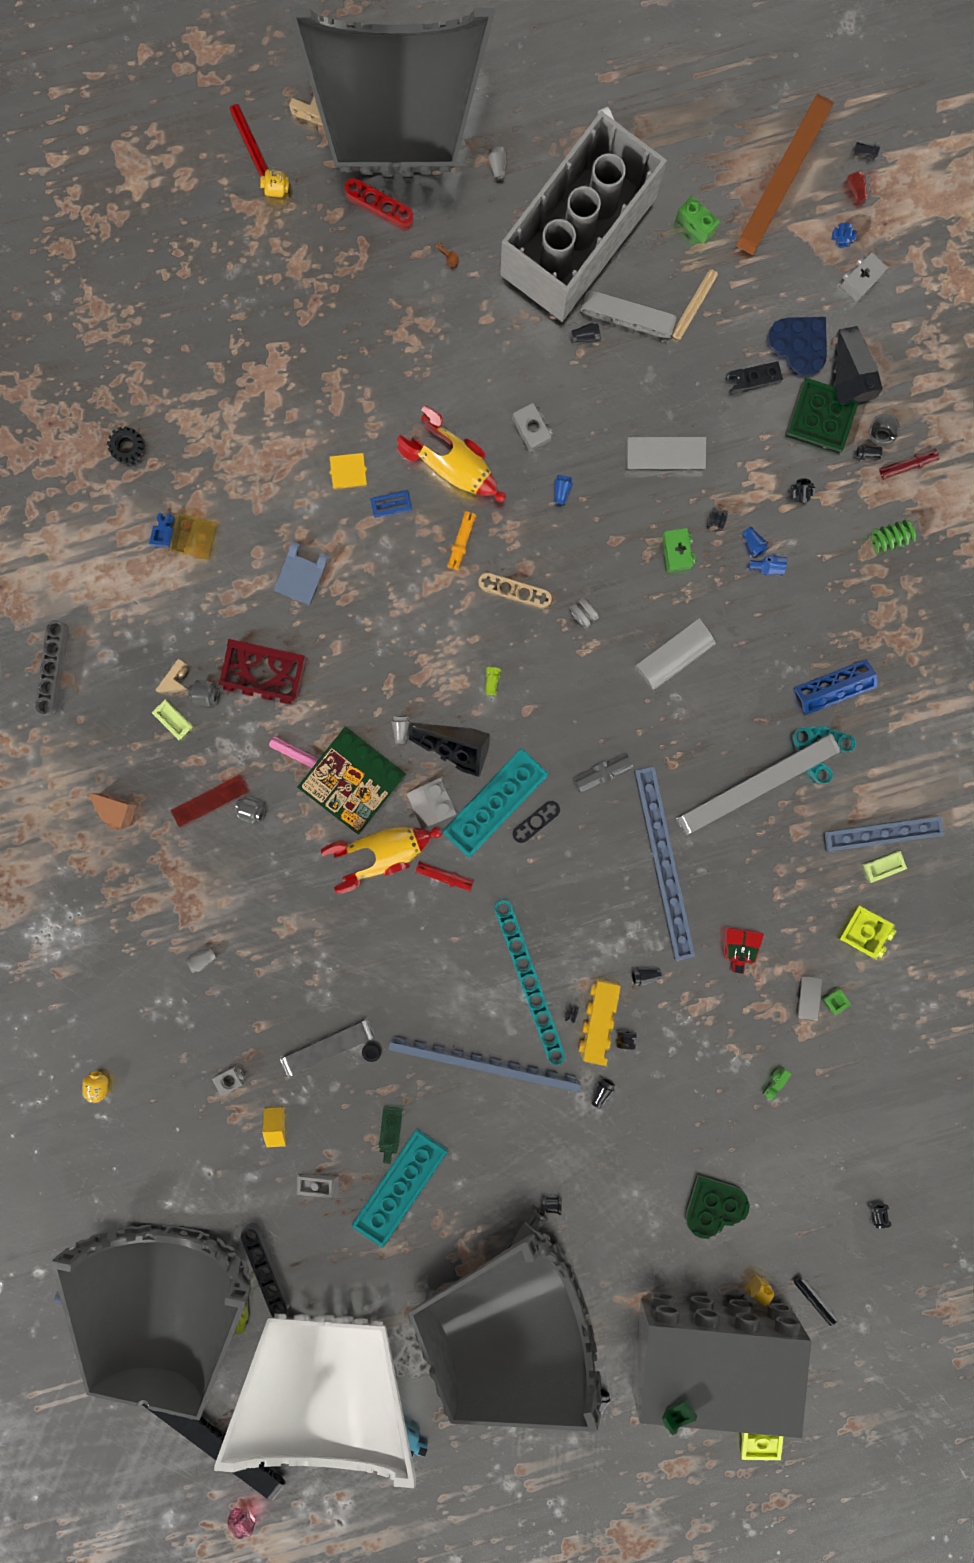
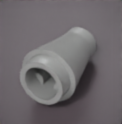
M504 147L489 149L488 158L495 179L506 177L507 152H505Z
M394 715L391 722L395 743L406 744L409 724L411 722L409 721V716Z
M210 948L189 955L186 962L192 973L201 971L212 960L216 959V956Z

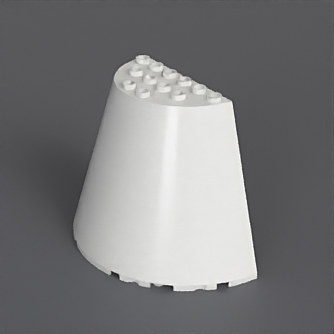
M274 1314V1318H268L218 1454L214 1471L236 1472L246 1468H257L261 1462H265V1467L281 1466L284 1463L289 1464V1466L329 1467L366 1471L368 1473H373L374 1470L377 1471V1475L390 1476V1479L394 1480V1487L415 1488L416 1476L387 1329L386 1325H383V1321L368 1322V1319H353L354 1317L352 1316L335 1318V1315L311 1318V1315L307 1314L294 1315V1317H286V1314Z

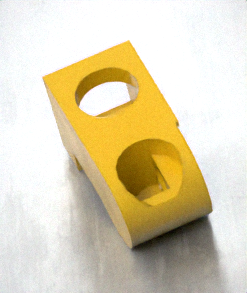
M757 1274L753 1276L744 1288L745 1292L764 1307L769 1305L774 1297V1291L770 1284Z

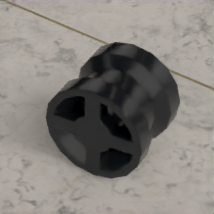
M713 507L707 526H716L718 529L723 530L728 511H718L717 508Z
M631 1031L617 1032L619 1041L616 1043L617 1048L634 1050L636 1048L634 1039L637 1038V1033Z

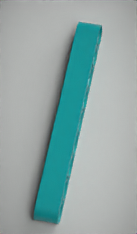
M500 899L495 904V913L549 1062L553 1065H560L565 1060V1053L514 910L508 900ZM501 903H505L509 906V910L504 914L500 913L498 906ZM507 922L515 924L516 927L512 932L505 930L504 926ZM514 940L521 941L522 947L519 950H514L511 947V943ZM520 959L528 960L529 964L526 968L518 966ZM533 977L535 979L534 985L526 986L524 983L525 979ZM535 995L542 998L541 1002L537 1005L531 1002V998ZM540 1014L548 1016V1020L545 1023L537 1020ZM547 1032L554 1033L555 1037L552 1041L544 1039V1035ZM556 1050L560 1051L561 1057L553 1059L551 1058V1053Z

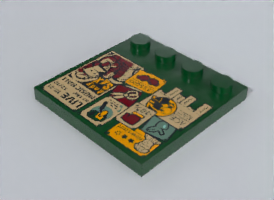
M345 726L297 788L359 835L405 777L406 773Z

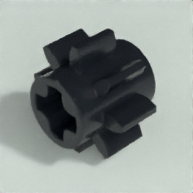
M801 478L796 481V485H791L792 498H795L797 502L805 503L810 500L811 496H815L816 487H814V483H811L809 479Z

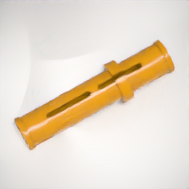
M464 511L455 544L451 547L452 553L447 564L448 568L451 569L452 567L453 570L457 571L459 570L462 556L466 553L465 547L476 514L472 513L471 515V512Z

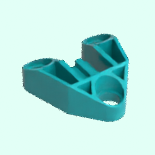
M824 726L799 728L793 735L796 752L817 741L815 737L821 739L831 733L841 749L840 752L852 751L856 746V741L851 735ZM801 731H805L808 734L806 742H801L798 739V734ZM844 738H848L851 741L849 749H844L841 746V741ZM822 762L806 770L811 778L819 784H827L833 778L832 770ZM823 769L828 772V778L825 781L820 780L818 777L819 771Z

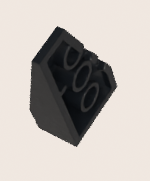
M858 326L839 329L837 363L835 367L836 380L834 382L838 405L842 406L876 399L883 390L877 367Z

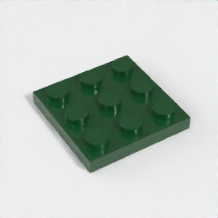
M805 378L786 435L842 452L858 403L839 406L834 386Z

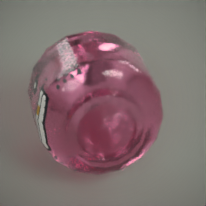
M245 1507L233 1509L229 1513L227 1527L233 1536L237 1539H244L253 1534L256 1521L250 1511Z

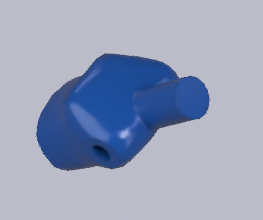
M773 553L766 556L763 561L750 560L749 568L761 569L762 573L766 575L785 574L787 557L777 556Z

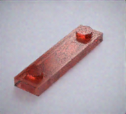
M238 775L170 811L180 828L248 793L249 790L241 775Z

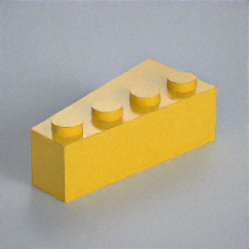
M596 979V983H592L590 995H593L592 1003L588 1002L586 1014H589L588 1022L584 1021L582 1029L585 1037L584 1041L580 1040L578 1049L584 1062L607 1066L608 1059L605 1058V1052L610 1049L611 1036L609 1032H612L615 1017L613 1013H616L621 988L619 983Z

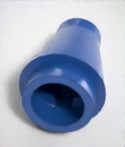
M557 475V479H554V502L565 504L573 485L572 477Z
M753 527L747 528L742 533L751 554H754L756 557L769 549L768 542Z

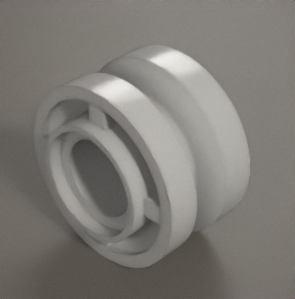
M583 597L578 599V605L572 604L570 606L574 618L585 628L590 626V620L596 621L599 618L592 604Z

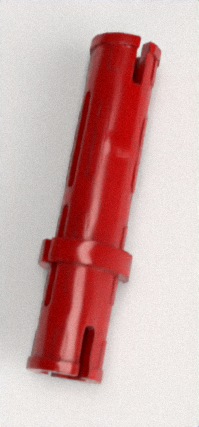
M419 861L415 873L450 884V887L456 886L468 892L471 891L474 880L459 876L456 872L453 874Z

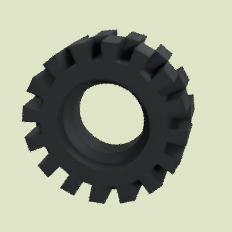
M124 426L122 429L118 427V431L113 430V435H109L110 441H107L108 451L118 462L130 465L133 461L136 463L138 458L141 459L143 457L141 454L145 453L144 439L133 428ZM126 438L133 441V449L127 453L122 452L119 448L120 442Z

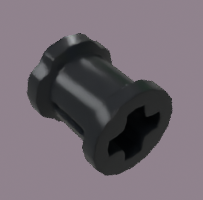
M542 1197V1215H545V1213H557L561 1216L562 1198L557 1200Z
M877 1204L871 1207V1211L874 1212V1228L884 1229L891 1227L887 1211L889 1210L888 1205Z

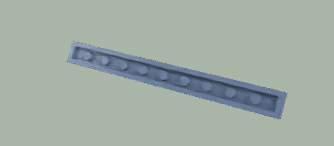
M655 767L636 770V779L675 960L695 957Z
M396 1037L395 1040L391 1039L388 1050L580 1092L581 1083L573 1076L566 1075V1078L559 1077L558 1073L547 1071V1074L539 1072L537 1068L528 1067L527 1070L520 1068L519 1064L509 1063V1065L501 1064L502 1061L490 1059V1061L483 1060L482 1056L471 1054V1057L457 1050H452L451 1053L444 1051V1048L439 1046L429 1048L425 1047L426 1044L421 1042H414V1044L406 1043L407 1040Z

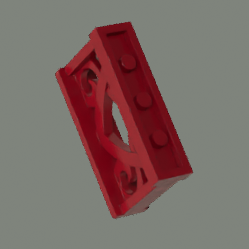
M228 639L218 685L223 686V690L234 692L235 689L242 690L244 695L253 696L254 693L261 694L262 699L272 701L273 697L279 698L280 703L291 705L292 702H297L307 657ZM236 649L239 664L230 665L233 651ZM255 655L256 661L247 664L246 661H251L249 656ZM264 656H268L269 667L277 675L259 684L248 668L257 666ZM277 660L281 661V665L278 666L282 669L281 671L274 667V662ZM294 663H298L296 677L294 680L291 676L287 674L292 669ZM234 668H241V671L234 674V676H240L239 682H232L229 679V672ZM284 678H287L292 683V690L286 694L279 690L282 685L287 688L286 683L282 681ZM248 681L253 688L242 685H244L245 682ZM273 687L275 693L263 690Z

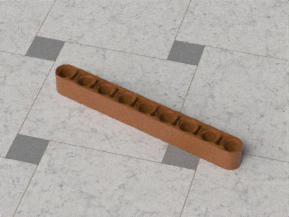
M818 93L816 94L736 245L739 249L751 255L754 254L834 104L833 101Z

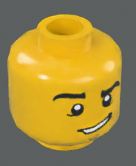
M267 169L265 175L260 177V188H264L266 196L281 198L285 193H288L289 177L283 171Z
M91 1072L90 1075L83 1078L82 1095L89 1102L102 1101L108 1095V1078L102 1075L101 1072Z

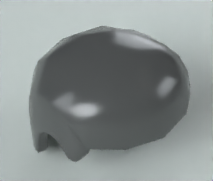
M891 414L876 416L869 428V438L871 441L881 446H888L894 443L900 431L898 419Z

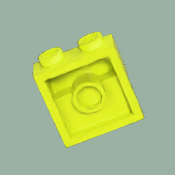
M858 906L840 940L877 960L878 957H883L887 950L884 945L887 940L892 941L897 931L894 930L895 925Z
M741 1433L742 1460H781L782 1436Z

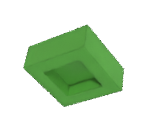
M837 988L823 998L835 1016L851 1005L840 988Z

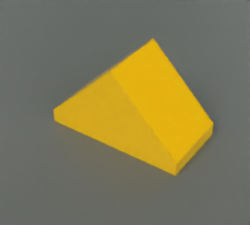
M284 1107L264 1108L262 1133L266 1148L286 1146Z

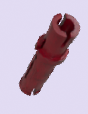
M936 448L922 454L916 453L911 458L879 468V473L883 475L881 476L882 480L914 468L920 469L925 464L938 461L940 459L939 453L936 454Z

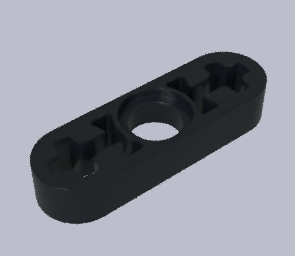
M547 801L515 827L512 833L514 840L518 843L528 841L560 813L558 803ZM547 805H555L556 813L554 815L549 813L546 816L549 819L545 821L544 817L538 812L542 810L545 813L548 810ZM534 816H539L542 820L541 826L537 828L533 827L530 822ZM527 822L528 826L532 830H534V832L530 834V831L528 830L525 833V839H518L516 837L518 835L517 830L520 829L521 831H523L525 828H527L524 826V824Z

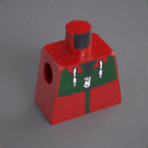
M724 927L725 959L734 961L732 972L744 974L745 963L755 964L764 933Z

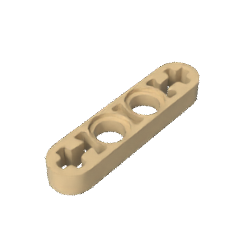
M484 573L479 578V587L483 591L538 608H546L551 603V594L546 590L491 573ZM487 577L493 583H496V579L500 580L497 585V591L493 590L494 585L484 587L482 580H486ZM509 583L511 591L503 593L500 590L501 584ZM522 588H526L530 592V596L526 599H522L519 596V591ZM533 591H537L535 596L541 597L542 594H545L548 602L540 604V600L534 598V602H531Z

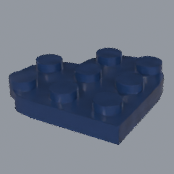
M788 317L775 321L768 332L767 342L769 348L778 354V357L787 358L788 366L798 373L797 375L803 377L814 376L822 370L826 363V317Z

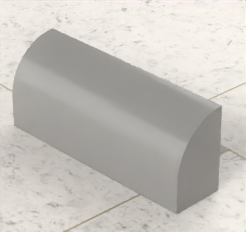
M628 437L626 439L627 469H706V437Z
M699 618L635 667L654 691L715 646L716 643L707 627Z

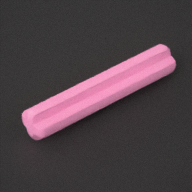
M273 737L269 743L271 748L310 768L319 760L277 737Z

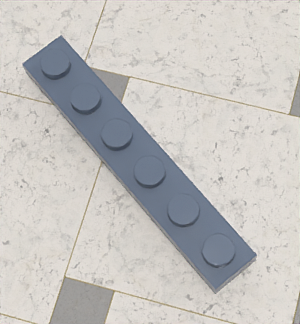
M942 816L824 833L827 851L830 852L944 836Z

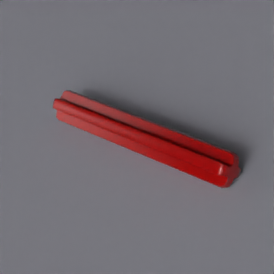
M239 104L231 105L229 108L255 166L260 176H264L269 168Z

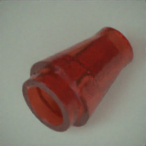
M860 170L848 175L847 184L854 194L857 203L868 199L866 174H863V171Z

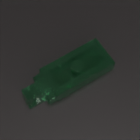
M383 1108L379 1152H384L383 1163L391 1164L392 1153L397 1154L399 1148L402 1109Z

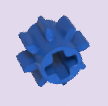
M840 223L838 227L834 228L831 240H836L835 245L838 247H849L850 243H854V240H856L857 231L853 230V225L850 223Z

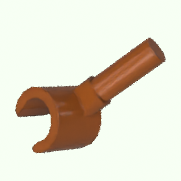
M439 242L437 247L448 256L446 262L450 266L455 267L459 261L457 253L454 251L450 252Z

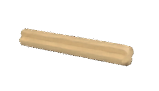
M713 269L707 272L676 325L672 336L677 340L682 338L716 280L718 273Z

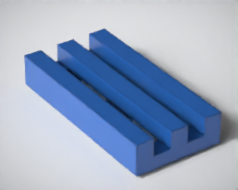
M408 490L370 498L375 518L412 510ZM406 496V499L380 505L375 504V502ZM406 503L408 505L404 507L377 512V510L384 509Z

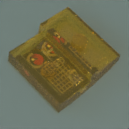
M177 513L168 551L208 561L217 522Z

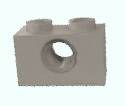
M534 403L514 412L512 415V419L530 452L551 442V435L553 434L548 424L545 425L542 420L544 416L540 407H535ZM530 423H536L539 426V428L535 431H532L529 429L528 425Z

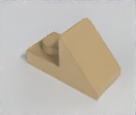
M313 97L310 105L303 99H291L289 106L293 115L323 126L315 97Z
M178 659L156 688V691L164 694L189 690L177 681L178 678L181 679L186 674L188 664Z

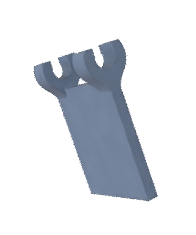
M291 542L274 591L310 605L330 557L320 554L316 564L297 556L301 545Z

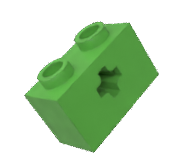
M692 195L678 209L676 219L703 244L716 232L720 221Z
M688 528L664 531L662 537L668 573L691 569L693 564L696 563L695 553L691 552L690 545L693 544L692 534L688 533ZM678 546H680V549H684L681 555L679 551H675Z

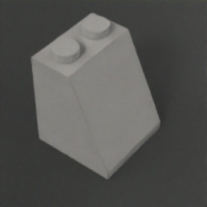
M442 778L407 793L421 829L457 814Z

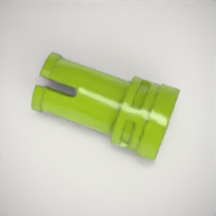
M486 667L487 680L484 694L497 695L498 678H500L502 668Z

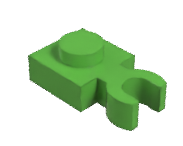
M781 1067L780 1070L777 1069L771 1077L773 1079L771 1081L772 1084L765 1090L764 1095L773 1100L779 1089L783 1088L792 1074L784 1067Z

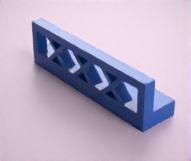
M865 659L796 686L795 692L802 701V709L805 715L877 688V673L868 660ZM866 667L868 670L864 673L857 672L858 669ZM840 676H850L847 680H839ZM822 683H832L829 687H821ZM807 689L814 690L813 693L806 696L802 693V691Z

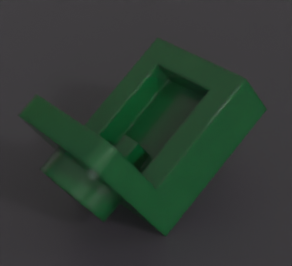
M687 1399L667 1406L662 1416L663 1424L672 1436L677 1434L679 1427L692 1423L697 1419V1414Z

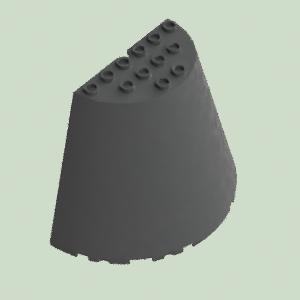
M290 8V16L334 165L340 168V172L360 171L364 175H371L375 172L383 174L384 177H393L394 173H401L404 177H412L414 173L418 172L420 174H432L434 171L451 172V169L455 167L495 15V8H474L470 15L462 17V23L457 18L446 21V25H440V22L410 25L361 23L347 25V21L332 19V24L328 23V17L318 16L310 8Z
M142 1225L140 1227L127 1226L124 1227V1230H118L117 1233L108 1235L106 1231L94 1234L89 1239L76 1242L75 1248L72 1250L66 1248L52 1260V1268L86 1395L135 1407L146 1404L148 1409L200 1420L251 1291V1275L249 1274L248 1265L245 1260H241L235 1254L236 1250L231 1246L225 1245L224 1241L219 1238L217 1242L211 1240L210 1234L198 1230L171 1225H162V1229H151V1225Z
M537 1232L525 1237L420 1303L408 1313L409 1322L413 1325L416 1332V1340L422 1348L423 1359L431 1364L429 1369L430 1377L435 1382L437 1395L442 1400L444 1414L448 1416L450 1424L587 1432L598 1431L601 1412L597 1410V1405L602 1404L600 1391L601 1375L600 1371H595L594 1361H597L596 1353L598 1352L594 1340L593 1327L588 1325V1321L585 1319V1315H588L589 1312L572 1267H566L564 1262L568 1259L561 1252L558 1244L552 1245L549 1242L550 1237L547 1234Z

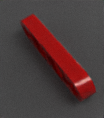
M352 178L345 183V192L350 199L402 227H408L413 223V212L404 204L358 179ZM356 185L358 191L354 190L351 192L350 187ZM372 193L376 196V200L369 203L365 198L368 194ZM385 203L393 205V209L390 212H385L382 209ZM405 213H408L409 219L405 218L402 220L400 214L405 215Z

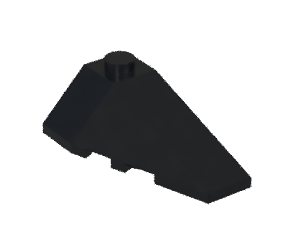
M421 723L409 724L410 741L427 751L436 752L441 755L440 759L444 761L449 760L456 764L455 768L480 776L489 750V733L473 728Z

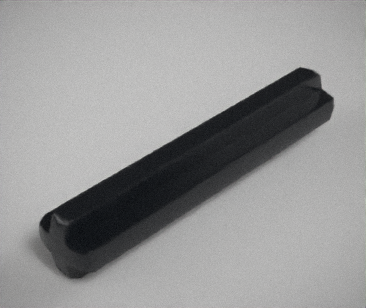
M802 1276L794 1280L795 1285L828 1325L833 1326L838 1321L836 1316Z

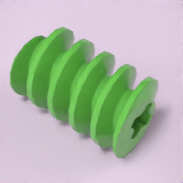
M905 519L902 523L898 521L895 524H889L887 527L882 526L880 529H873L871 536L872 546L875 553L878 554L879 547L883 551H887V545L894 549L895 542L898 547L902 546V540L906 545L909 544V538L915 542L916 533L909 520Z

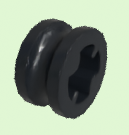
M572 1004L568 1005L565 1021L571 1020L572 1023H575L579 1010L578 1006L572 1007Z

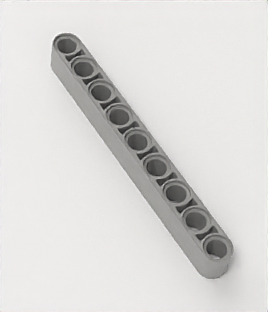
M832 733L685 812L677 817L686 835L834 756L841 749Z

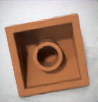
M90 793L89 798L101 821L108 823L107 827L116 830L130 827L137 804L102 793Z

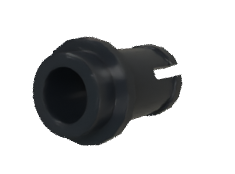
M857 140L854 154L870 155L871 158L874 156L878 157L880 144Z
M862 444L856 449V458L864 460V458L880 460L882 457V447H866Z

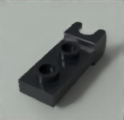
M779 361L746 369L733 370L726 374V380H735L737 384L729 390L730 394L778 383L783 380Z

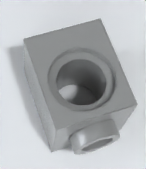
M236 1065L212 1078L220 1096L242 1086L245 1082L243 1071L241 1068L238 1069ZM227 1075L233 1076L234 1084H229L226 1081Z

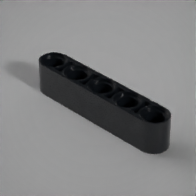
M250 1223L243 1230L241 1241L269 1312L273 1318L274 1314H287L290 1305L289 1299L259 1225ZM248 1231L254 1232L255 1235H256V1237H255V1238H250V1237H248L247 1232H248ZM255 1249L261 1250L262 1253H263V1255H262V1256H257V1255H255L254 1250H255ZM261 1268H268L270 1273H262ZM274 1286L277 1291L271 1292L268 1287ZM275 1305H283L284 1310H278Z

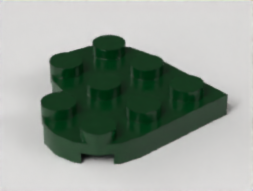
M697 1175L686 1211L688 1228L695 1236L710 1239V1237L715 1236L718 1232L720 1233L725 1225L734 1226V1224L745 1220L750 1208L747 1195L736 1186Z

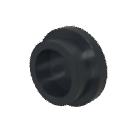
M369 1042L364 1045L362 1056L368 1062H375L381 1056V1048L377 1043Z

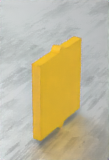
M364 453L330 456L331 471L329 473L332 475L333 489L367 485L365 472L367 468L365 467Z

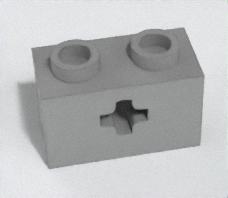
M872 252L867 257L863 255L856 263L858 267L854 271L850 269L843 276L845 281L840 287L856 302L888 270V267Z

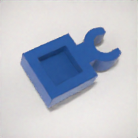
M159 513L157 515L158 526L153 525L149 544L153 547L170 548L174 529L169 526L173 523L174 516L168 513L165 519V515Z

